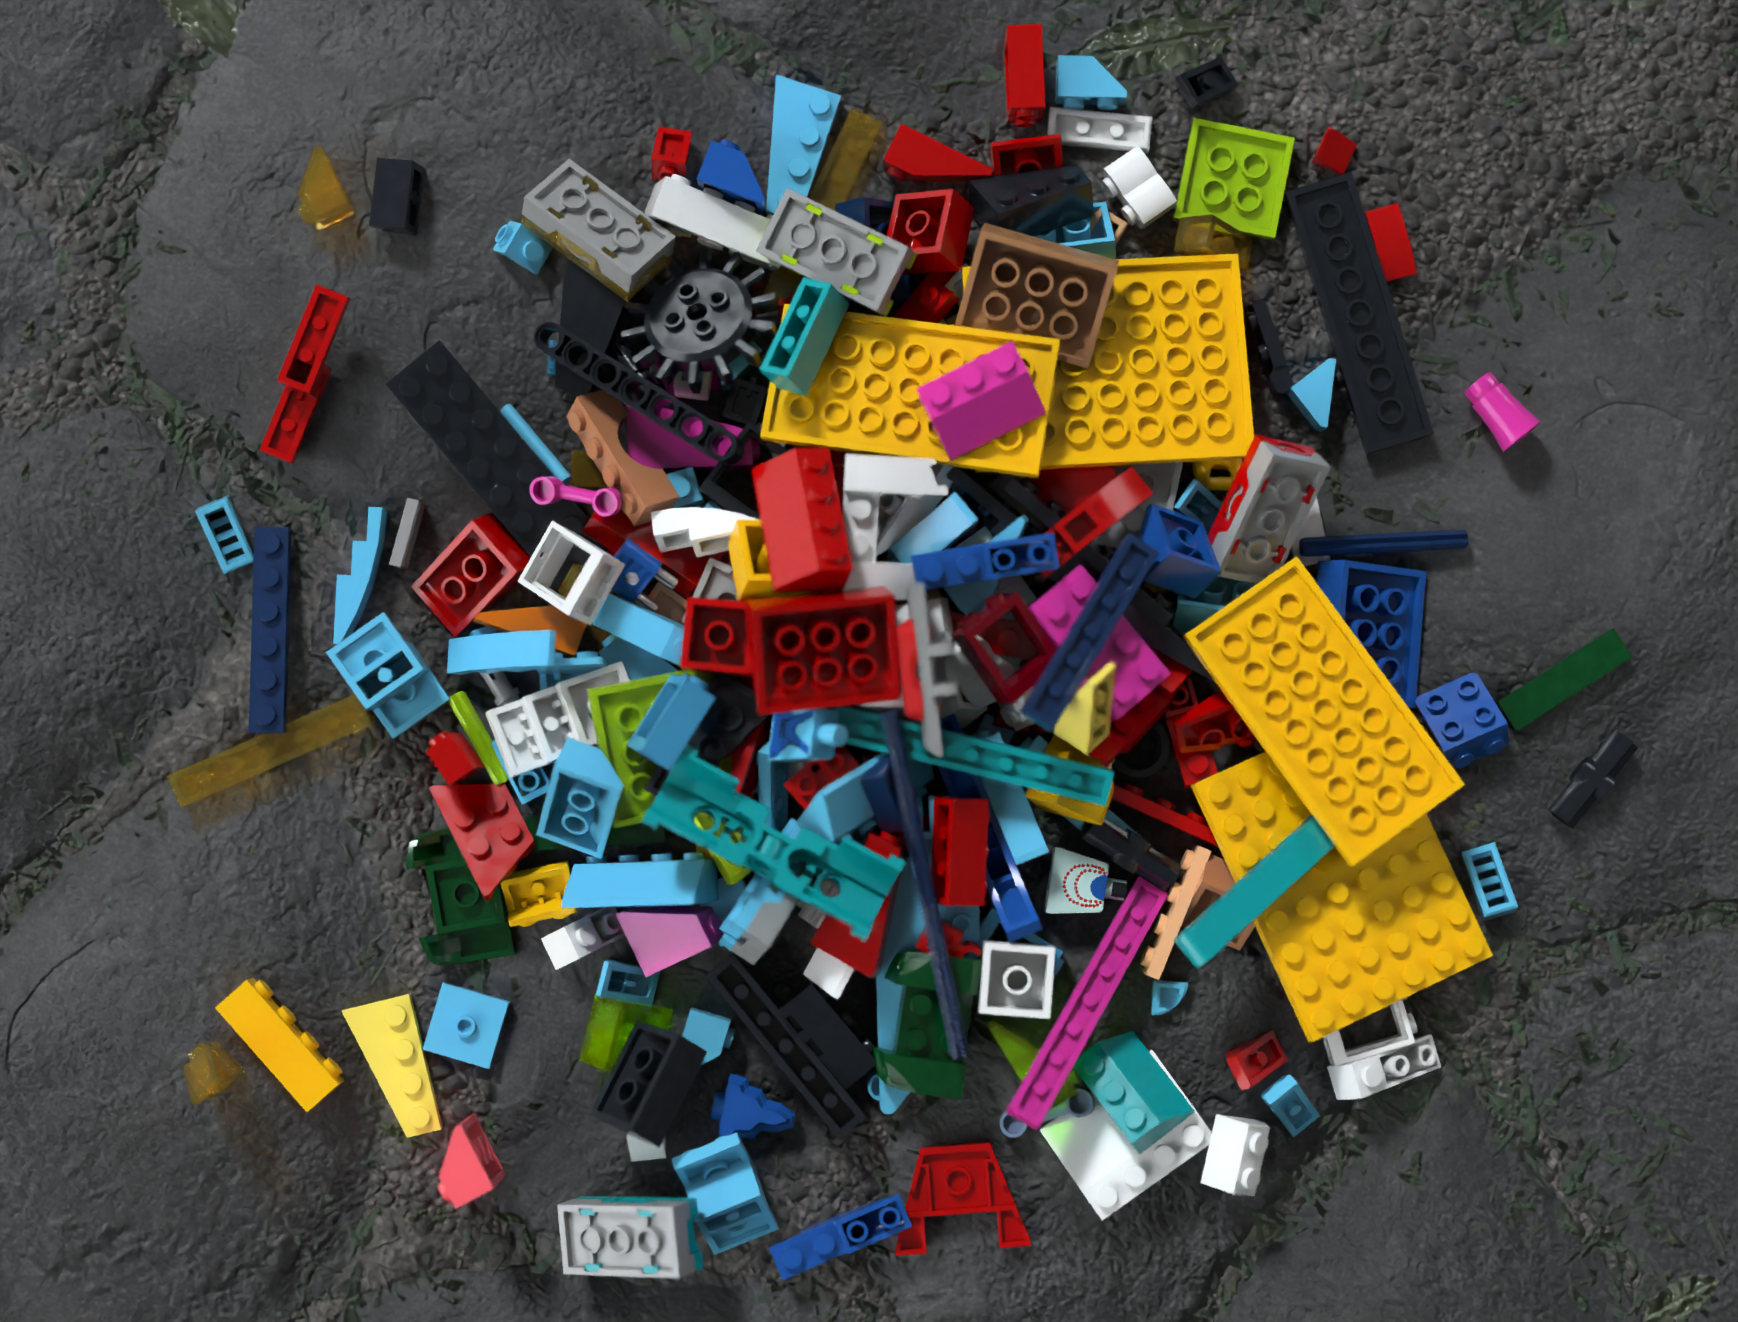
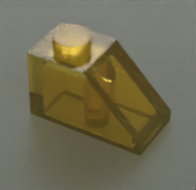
M321 145L314 148L297 193L302 202L297 208L306 225L311 223L320 231L354 215L355 212L327 152Z
M1213 214L1184 217L1179 219L1174 251L1182 256L1238 254L1240 272H1247L1253 239Z

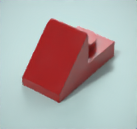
M1273 1030L1267 1031L1226 1053V1061L1241 1091L1253 1087L1288 1061Z

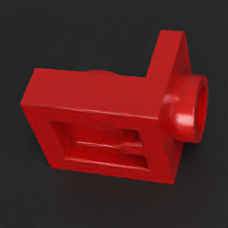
M658 127L651 158L652 180L660 181L666 176L671 178L672 174L687 178L686 167L692 143V131Z

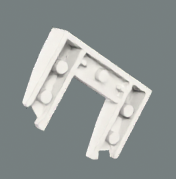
M846 454L843 521L853 570L843 590L885 586L895 595V600H907L906 590L912 582H915L912 564L876 562L880 493L948 496L946 484L938 487L930 466L937 463L935 459Z

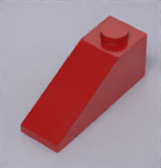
M902 123L883 159V168L887 169L886 174L900 182H904L905 179L912 182H968L969 179L991 177L994 171L993 168Z

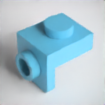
M509 221L508 224L502 226L495 238L497 243L493 250L507 256L530 272L538 274L554 244L523 224Z

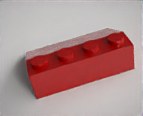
M885 586L745 600L747 640L759 715L900 699L895 595Z

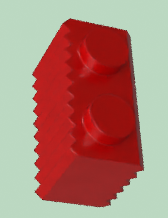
M443 731L428 742L431 747L427 749L426 755L430 756V761H434V767H439L438 772L443 773L442 778L446 779V784L461 785L485 768L462 733Z

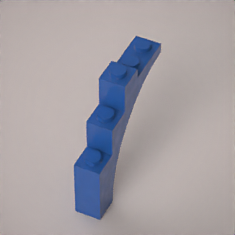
M954 713L940 719V728L963 734ZM938 766L950 797L989 800L979 775ZM989 801L990 821L987 832L989 854L986 860L987 890L1009 942L1040 931L1042 927Z

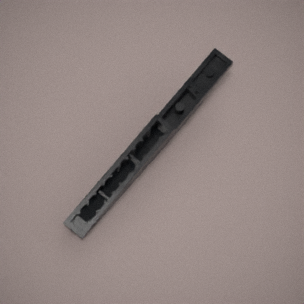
M952 467L947 473V476L953 482L951 487L964 497L969 494L978 502L976 508L989 519L996 517L999 520L991 530L995 536L1000 534L1020 516H1023L969 469ZM1029 521L1022 537L1044 533ZM1077 553L1048 576V578L1056 582L1068 571L1080 564L1096 583L1102 573ZM1131 599L1122 615L1146 644L1213 680L1184 640V635L1169 622L1163 627Z

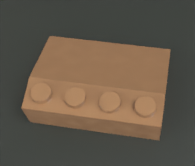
M984 223L977 242L955 326L1060 339L1061 345L1058 360L1088 368L1119 260Z

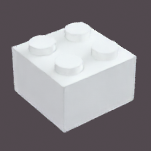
M983 940L978 1012L982 1014L1050 1019L1055 947L1052 945Z

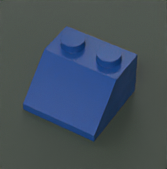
M722 139L720 143L711 140L697 177L699 190L703 191L704 188H710L723 194L722 200L734 205L736 201L744 202L755 208L754 213L765 217L766 204L764 195L744 152L740 151L741 147L728 140Z
M1153 503L1147 506L1138 539L1159 552L1143 580L1148 584H1155L1169 589L1176 594H1183L1196 599L1222 573L1203 522Z

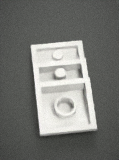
M622 661L559 682L553 687L524 696L520 700L488 710L485 713L510 778L556 762L568 737L593 747L597 746L587 689L630 681Z

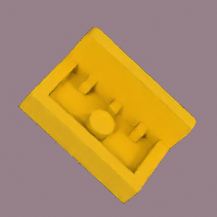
M568 861L513 872L509 878H504L500 884L508 909L510 927L517 925L527 927L535 924L537 921L550 918L564 919L578 911V908H562V898L571 874Z

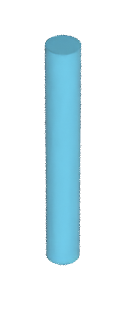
M510 403L506 404L500 410V413L551 474L559 478L564 485L570 483L573 478L517 410Z

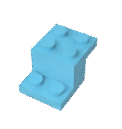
M385 612L326 652L365 709L374 711L393 739L398 738L450 700V696L412 643L404 640Z
M737 1132L729 1136L719 1137L714 1142L696 1149H689L682 1155L672 1158L674 1169L685 1187L688 1198H697L698 1216H696L695 1222L714 1255L779 1229L776 1218L766 1201L756 1167Z

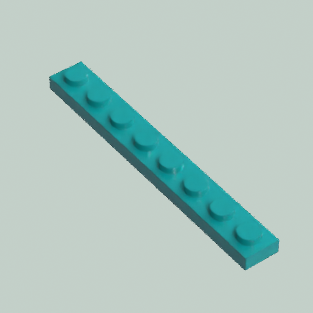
M847 705L837 706L839 711L838 725L845 726L848 732L847 744L884 753L890 752V750H886L889 746H885L888 742L884 740L888 738L884 737L887 733H883L886 729L882 728L885 724H881L884 720H880L883 717L879 715L880 713ZM900 719L901 731L903 732L904 744L907 750L906 753L908 754L907 758L1106 806L1114 770L942 728L943 756L937 757L923 746L921 723Z

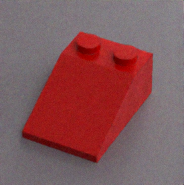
M492 512L473 519L411 587L456 638L474 623L473 620L476 614L487 612L519 583L518 580L531 557Z

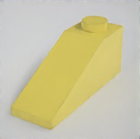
M1111 662L1074 694L1054 728V734L1086 755L1094 750L1110 734L1116 665Z

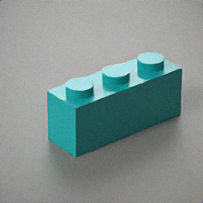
M803 277L760 367V371L778 389L807 396L849 306V302L832 284Z

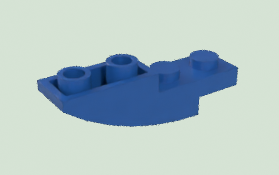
M1054 533L911 555L915 582L924 583V590L1059 568Z
M897 1193L800 1231L801 1233L769 1246V1249L783 1281L840 1255L855 1252L910 1228L912 1225Z

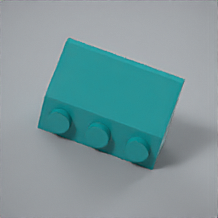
M1133 1031L1096 1043L1079 1056L1073 1066L1139 1154L1143 1153L1195 1113L1192 1106Z

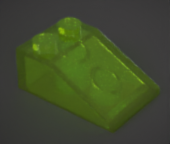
M991 1015L985 1017L984 1020L1022 1082L1041 1047ZM1072 1069L1049 1110L1078 1093L1073 1085L1078 1083L1079 1080Z

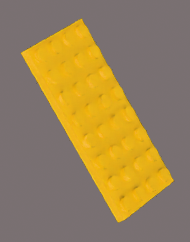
M784 304L781 323L790 304ZM846 312L807 396L778 389L770 381L760 437L762 441L813 448H829V450L865 455L935 459L938 465L1039 478L1061 342L1060 339ZM1013 341L1030 374L1046 414L950 461L920 403L916 388Z
M1297 556L1183 636L1186 643L1350 867L1354 866L1465 785Z

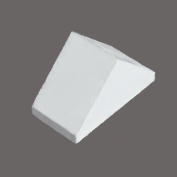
M817 948L803 975L828 994L839 999L854 968Z

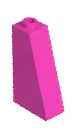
M626 405V412L628 413L627 450L628 455L636 462L647 467L663 469L664 472L679 471L692 466L695 471L713 470L717 465L718 461ZM662 408V419L670 418L674 410ZM696 421L691 425L689 429L691 438L701 434L703 430L702 422ZM714 421L715 423L719 424L720 426L727 429L736 436H738L743 429L740 427ZM750 438L744 447L742 458L737 463L731 465L728 470L753 469L754 460H760V444ZM725 439L719 444L718 452L720 456H723L731 446L732 442L730 439Z

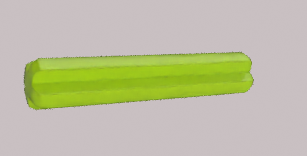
M459 691L450 696L448 702L493 783L497 786L509 781L491 745L493 741L466 692Z

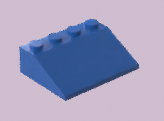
M1348 560L1318 561V586L1408 708H1415L1426 571Z

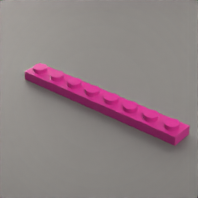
M1140 876L1135 879L1005 1112L1035 1130L1040 1127L1166 900L1168 893Z

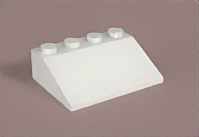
M1152 1049L1149 1051L1192 1106L1195 1113L1143 1153L1139 1154L1093 1092L1091 1094L1094 1098V1108L1089 1115L1084 1117H1075L1071 1114L1051 1120L1039 1129L1101 1220L1107 1218L1210 1144L1212 1132Z

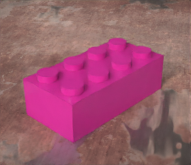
M1081 564L1068 571L1027 606L1056 649L1097 584ZM1122 615L1078 689L1084 686L1109 662L1116 665L1111 713L1112 722L1121 718L1171 673Z

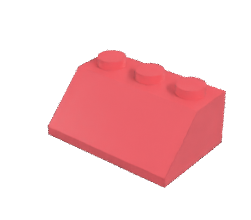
M475 1113L468 1116L454 1128L439 1175L442 1182L438 1184L441 1195L447 1203L452 1202L455 1209L494 1189L507 1175Z

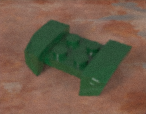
M448 827L422 833L413 838L409 844L406 869L425 866L437 934L418 938L430 962L446 966L516 955L512 930L507 921L501 884L495 889L493 898L485 902Z
M918 952L896 953L884 978L903 986L893 1051L874 1047L878 1076L886 1085L916 1094L961 1099L966 1064L963 1062L964 1057L952 1059L953 1056L949 1055L953 1052L948 1050L952 1049V1047H948L951 1043L947 1042L950 1039H947L946 1036H949V1034H945V1032H948V1030H944L947 1026L943 1025L946 1021H942L946 1018L941 1016L944 1015V1013H941L944 1009L940 1008L943 1004H939L942 1000H938V998H941V996L937 995L940 992L936 991L939 987H935L938 983H935L934 981H937V979L933 978L937 975L933 974L936 970H932V968H935V966L931 965L934 962L930 961L933 957H929L932 954ZM948 956L950 958L949 966H951L954 979L953 983H955L954 987H956V996H958L959 1013H961L960 1017H962V1026H964L963 1030H965L964 1034L967 1041L973 995H977L982 960Z

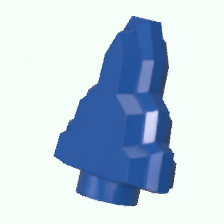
M730 1073L725 1093L715 1092L711 1112V1120L719 1121V1134L717 1138L729 1136L736 1132L740 1138H754L761 1131L776 1133L793 1128L796 1114L781 1102L768 1100L763 1089L751 1086L748 1078Z

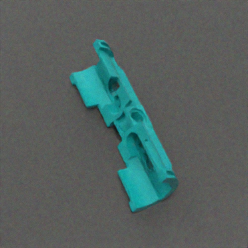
M686 744L641 823L652 826L654 830L660 824L739 867L741 865L746 866L772 880L773 885L851 926L850 935H856L865 942L885 898L906 861L891 854L889 859H886L845 836L838 846L805 827H802L796 840L764 824L771 809L735 790L740 781L739 779L697 758L696 756L699 751ZM702 813L709 815L713 819L714 826L709 830L698 828L694 821L696 815ZM721 823H723L725 827L718 838L714 835L717 833ZM735 832L741 834L740 841L737 844L730 842V835L732 836ZM798 865L804 868L803 875L800 878L793 875V869L797 868ZM816 873L819 875V877L817 878L812 888L808 885L810 884L813 876ZM824 881L836 883L839 888V895L836 897L825 896L820 889L821 883Z

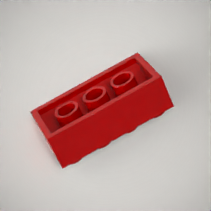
M794 448L754 467L751 473L773 592H831L843 590L853 570L829 448Z

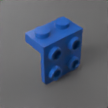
M1469 673L1424 693L1415 700L1416 707L1436 739L1439 750L1453 769L1464 768L1474 759L1486 754H1495L1509 744L1508 723L1476 673Z

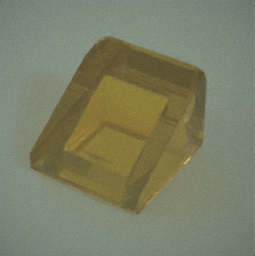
M572 450L571 476L573 478L570 484L573 487L607 488L601 472L593 459L587 455V452Z

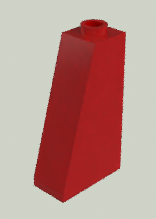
M622 509L612 516H601L594 511L582 530L583 533L615 553L629 538L661 561V567L678 579L677 585L671 590L685 599L697 588L710 558L709 555L696 557L693 546L661 553L654 536L652 521L634 526Z
M870 832L863 844L865 848L886 859H889L891 854L902 860L905 858L906 848L899 844L901 838L891 832ZM901 872L885 898L865 942L856 935H850L851 926L826 913L810 944L870 978L878 976L884 957Z

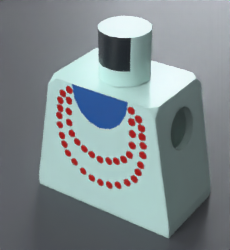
M1053 847L1044 912L1050 914L1102 912L1104 898L1124 901L1127 881L1107 878L1108 863L1059 847Z

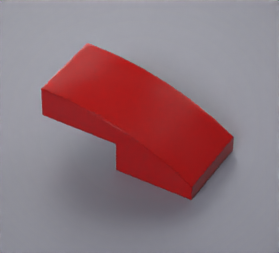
M1394 203L1365 211L1364 213L1386 282L1416 274L1417 270L1399 204Z

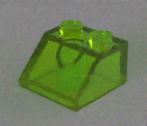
M595 993L579 1061L605 1071H611L636 1021L639 1020L668 1030L673 1009L654 1004L600 997Z

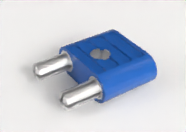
M629 538L613 556L624 563L625 566L611 591L622 599L632 603L636 602L641 607L652 612L657 610L658 603L642 593L651 579L655 577L670 589L675 588L678 583L676 577L661 567V561Z

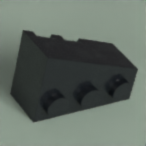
M1077 165L968 180L970 204L975 208L973 216L982 227L984 223L1035 237L1094 216L1092 181Z

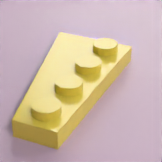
M411 993L342 1010L406 1137L409 1138L441 1130L443 1128L425 1051L423 1050V1042Z

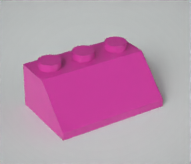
M1013 341L916 388L920 403L950 461L1046 414L1030 374Z

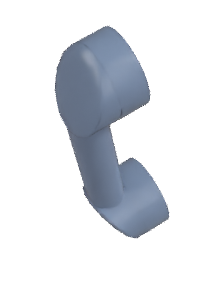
M1085 1089L1071 1091L1065 1101L1051 1105L1043 1122L1068 1114L1075 1117L1089 1115L1094 1108L1092 1094ZM1007 1112L1003 1113L1000 1118V1128L1008 1137H1020L1026 1134L1030 1126Z

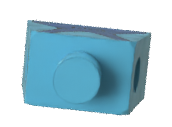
M827 707L774 713L768 760L792 763L831 760L835 754V746H843L848 737L846 727L838 725V709Z

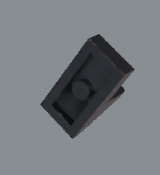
M1222 57L1184 72L1175 78V86L1192 114L1197 113L1210 101L1232 92L1239 86Z

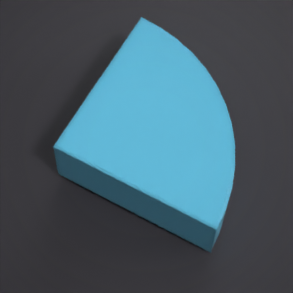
M1153 980L1151 1015L1165 1014L1175 1008L1184 998L1188 982Z

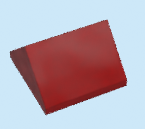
M1060 134L991 143L989 154L991 168L994 169L993 176L1063 167Z

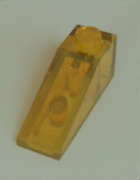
M217 1041L207 1045L201 1042L187 1055L191 1061L183 1068L190 1099L196 1106L220 1095L244 1071Z

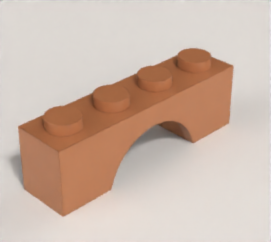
M603 389L577 396L566 416L569 425L577 433L585 446L587 455L593 459L605 484L616 488L620 492L622 497L621 509L629 517L632 524L637 526L652 521V511L673 508L680 496L663 469L647 467L636 462L624 451L619 442L618 431L628 415L621 402Z

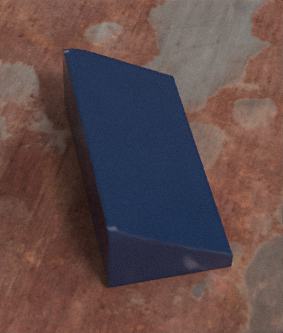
M889 754L880 759L860 780L881 830L887 833L906 830V828H902L905 824L901 822L905 820H901L904 815H900L903 811H899L902 807L898 806L901 802H897L900 798H896L899 794L895 793L898 789H894L897 785L893 783L897 781H893L896 777L892 776L895 772H891L894 768L890 767L893 763H889V761H892V759H888L891 756Z

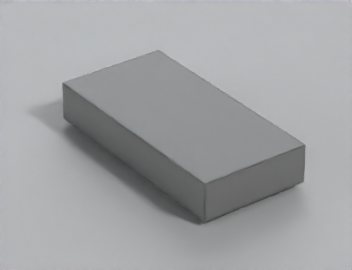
M407 498L389 565L404 570L408 569L425 509L424 503L419 500Z

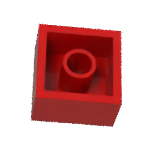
M954 189L896 194L887 237L909 247L918 254L911 269L905 268L902 272L903 275L961 271L975 208Z
M687 597L680 668L688 672L753 678L746 631L745 602Z

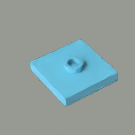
M443 982L423 1050L490 1069L510 1001Z

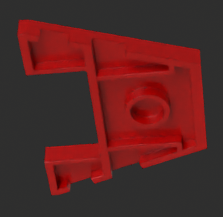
M990 1142L920 1147L905 1206L912 1227L899 1232L895 1246V1256L927 1254L924 1217L996 1211L999 1248L1031 1246V1240Z

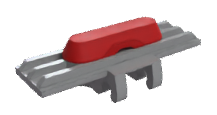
M912 582L906 590L909 619L896 627L904 708L907 717L921 721L923 746L939 757L943 756L939 719L942 698L957 697L956 694L959 693L958 682L946 678L944 655L954 654V643L951 641L948 632L934 633L928 621L924 583ZM917 662L919 664L920 680L916 676L915 666Z

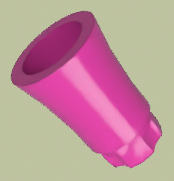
M1491 372L1486 373L1464 392L1466 397L1474 404L1472 406L1494 435L1503 453L1542 422L1528 411L1503 383L1499 384Z

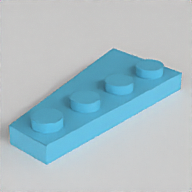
M776 75L766 215H774L787 188L808 198L841 101V95Z

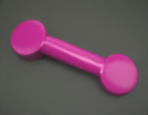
M554 476L538 477L530 485L531 498L541 505L556 503L561 499L592 504L595 512L601 516L616 515L622 506L621 494L614 487L592 491L565 486L559 478Z

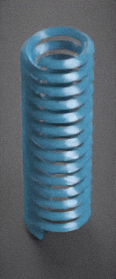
M549 340V342H555L549 343V348L555 347L558 344L557 341ZM555 359L547 360L549 361L547 366H551L547 367V371L552 372H546V375L555 376L557 361Z

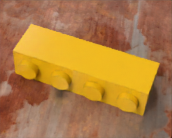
M254 977L247 979L215 1008L302 1108L309 1112L344 1082L340 1076L342 1070L330 1057L325 1059L317 1050L320 1046L316 1039L309 1032L305 1031L302 1033L294 1024L297 1021L294 1014L286 1006L282 1005L279 1007L271 998L274 995L273 991L263 980L259 979L256 981Z

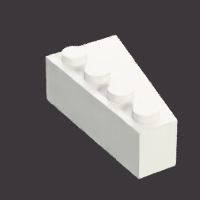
M672 174L671 178L666 176L655 184L644 214L654 221L666 224L665 228L670 233L679 237H691L694 234L698 236L697 241L701 245L717 250H723L725 246L730 249L728 254L731 256L735 251L741 254L744 261L771 271L780 267L779 264L756 252L773 215L767 214L765 218L754 213L755 208L749 204L736 201L734 205L722 200L723 194L713 189L704 188L703 191L690 186V180L676 174Z

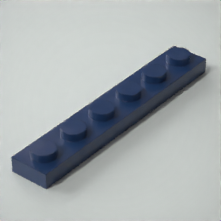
M254 527L249 733L286 734L292 541V529L289 527Z
M1131 533L1124 537L1019 712L1047 731L1055 728L1159 552Z

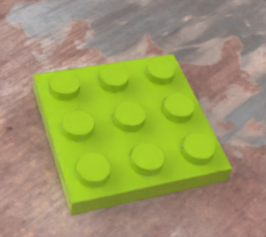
M1193 118L1173 220L1274 240L1295 138Z

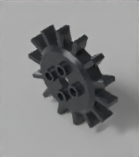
M701 248L698 269L685 272L682 263L675 256L668 258L669 270L673 278L663 285L649 276L642 281L645 291L648 295L652 296L649 304L625 302L624 305L629 319L644 321V326L621 331L626 347L631 348L646 343L651 344L631 358L636 369L641 374L661 360L663 365L655 378L660 388L665 390L670 386L678 371L687 373V382L693 394H700L703 384V373L716 369L720 379L727 386L734 384L733 372L728 364L740 356L748 363L758 367L762 361L756 348L750 345L753 336L774 339L777 334L774 322L757 320V315L780 310V304L775 292L751 298V295L769 283L765 271L760 267L740 281L738 276L745 264L741 254L735 251L723 270L713 269L714 261L708 248ZM718 299L723 300L720 303H714ZM695 311H707L706 315L697 321L690 320V316ZM679 319L675 324H671L672 320ZM710 327L707 331L700 332L702 329Z

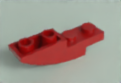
M1130 467L1045 533H1054L1059 568L1154 494L1133 467ZM1057 569L1040 571V573L1046 579Z
M1191 677L1176 691L1175 697L1171 700V706L1162 715L1170 738L1173 756L1177 761L1185 789L1191 788L1190 785L1218 773L1211 750L1180 753L1178 750L1173 722L1199 705Z

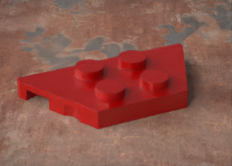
M495 784L433 785L429 787L431 795L485 902L491 900L495 895V889L504 878H509L517 869L518 862L526 858L536 846L505 784L497 786Z

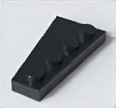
M715 674L707 690L715 699L687 742V745L699 751L696 756L697 758L718 768L772 714H758L754 690L729 675ZM658 765L644 790L657 797L670 771Z

